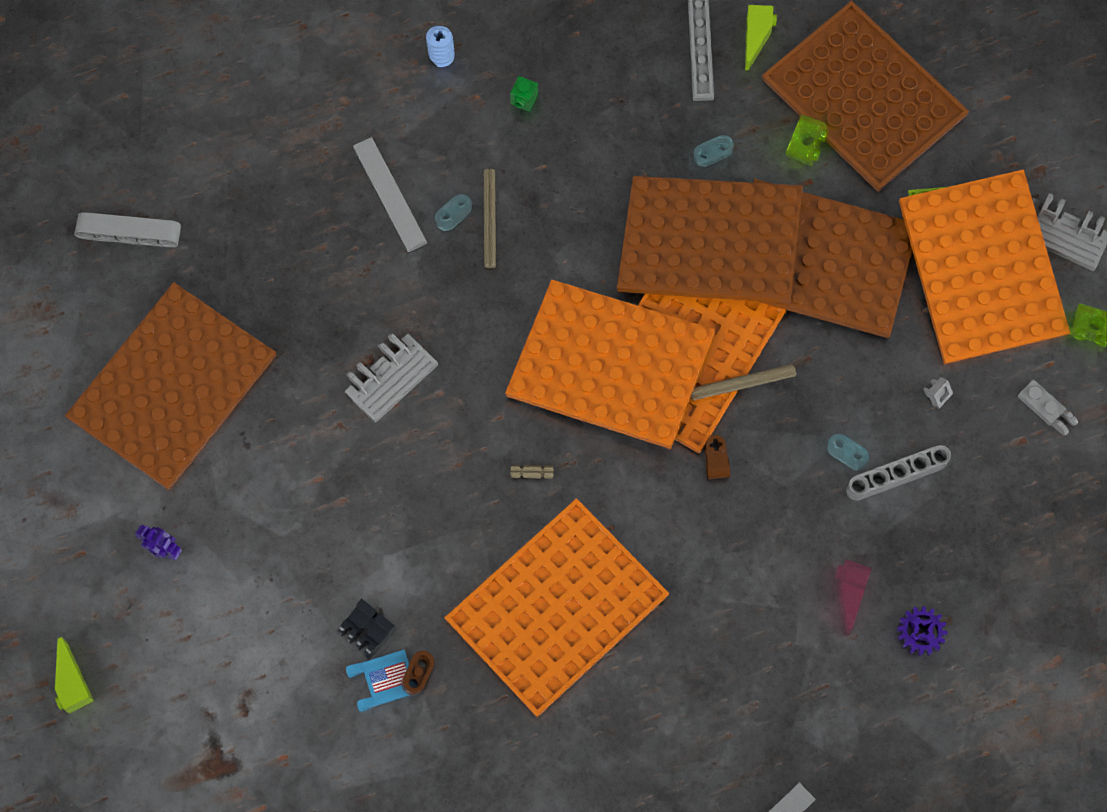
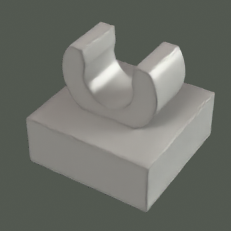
M940 377L938 381L932 379V387L930 389L926 387L923 389L933 406L939 409L953 394L948 380Z

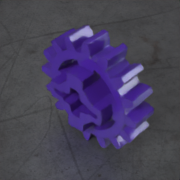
M140 525L135 533L136 537L143 542L141 546L158 558L162 557L164 559L166 556L169 559L177 560L182 552L181 548L174 543L176 539L159 527H152L151 529L148 526Z
M925 606L921 608V611L914 607L912 614L906 611L904 614L905 618L899 620V623L903 626H898L897 631L902 633L898 640L905 641L902 647L906 648L909 646L911 648L910 654L916 650L919 656H922L924 651L930 656L932 648L937 652L940 649L939 644L943 645L946 640L942 637L946 636L948 631L942 630V628L946 626V622L940 623L941 614L933 615L935 609L932 608L930 612H926ZM919 617L927 618L929 620H921ZM908 624H909V627L911 628V635H910V636L908 635V631H907ZM927 626H929L925 633L916 636L919 629H925ZM933 627H936V631H937V636H936V638H935V635L933 634ZM916 642L924 643L925 645H919Z

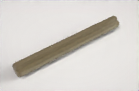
M494 169L484 170L485 268L496 267Z
M790 364L694 387L690 398L695 401L795 377L796 370Z

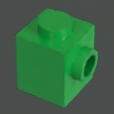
M518 76L510 92L511 105L530 112L538 96V83Z

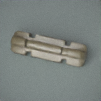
M512 465L510 475L512 478H520V476H523V478H541V476L553 478L554 468L552 465H544V467H541V465H523V467Z

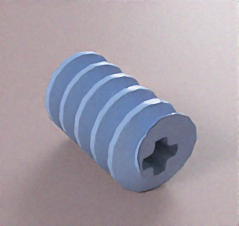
M444 26L432 27L426 34L429 58L438 67L448 66L454 60L455 54L452 33Z

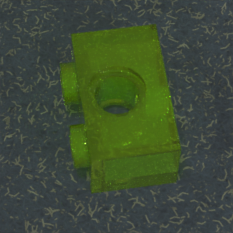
M801 114L785 153L787 157L812 166L814 161L817 162L821 152L819 149L820 144L825 142L829 132L825 122ZM813 137L814 141L811 145H804V139Z
M1079 303L1073 314L1069 335H1073L1078 340H1089L1095 342L1098 346L1106 347L1107 311ZM1090 324H1095L1099 330L1092 329Z

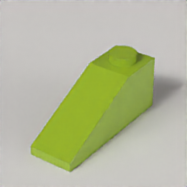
M748 5L745 70H750L770 37L772 26L776 27L777 14H773V6Z
M60 637L57 641L55 691L58 696L55 697V701L60 710L64 709L70 714L94 700L67 641Z

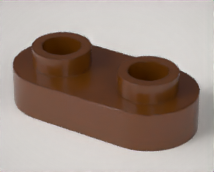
M418 651L414 654L401 681V686L409 695H417L425 687L434 667V658L429 652ZM423 661L425 667H420L418 662ZM409 681H414L416 687H411Z

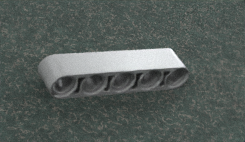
M82 212L78 214L75 236L86 240L174 248L178 246L181 224L171 220Z
M938 445L856 475L847 486V495L852 500H862L940 471L948 464L951 452L946 446ZM939 454L943 456L944 461H937L934 455ZM914 462H921L924 469L916 468ZM893 470H901L904 476H896ZM873 477H880L883 480V484H876L873 481ZM852 485H860L863 488V491H855Z

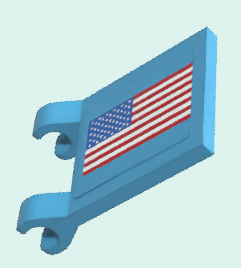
M405 649L346 667L348 677L351 678L364 673L371 697L357 701V707L360 712L410 696L401 686V681L409 665ZM409 681L411 687H416L414 681Z

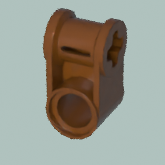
M713 435L708 438L705 446L708 480L729 478L730 464L727 457L726 442L721 436ZM712 444H716L719 447L718 451L714 450Z

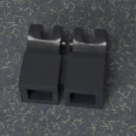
M361 598L356 604V608L339 626L337 634L343 637L352 629L346 641L351 644L359 638L355 645V649L358 651L363 649L366 644H369L363 655L370 659L397 631V628ZM366 629L367 633L360 637L361 632Z

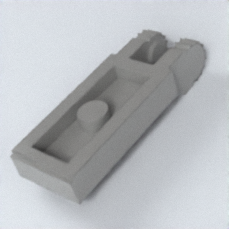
M1034 379L1018 395V398L1041 419L1063 435H1066L1069 430L1064 423L1057 420L1060 416L1072 426L1078 423L1076 417L1067 411L1062 404Z

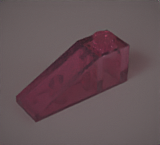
M845 560L843 566L839 565L835 574V578H838L836 586L844 634L848 636L852 632L872 569L849 560Z

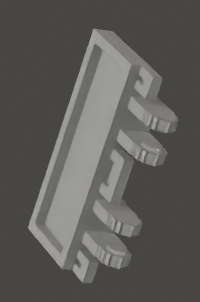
M1048 194L1041 210L1038 209L1041 201L1033 198V204L1047 251L1094 271L1107 245V230L1103 229L1101 236H1098L1105 217L1101 216L1096 223L1095 229H1090L1087 225L1092 219L1093 212L1088 211L1079 228L1077 226L1081 219L1064 212L1061 219L1058 218L1065 204V199L1061 198L1057 204L1056 211L1052 212L1047 208L1053 200V194Z
M394 334L388 336L389 341L399 349L396 354L386 344L380 343L378 345L379 349L391 362L382 356L370 367V370L375 375L361 362L356 365L357 369L367 378L364 383L351 371L346 374L359 391L351 385L345 390V393L374 423L381 419L438 366V362L409 334L405 335L401 341Z

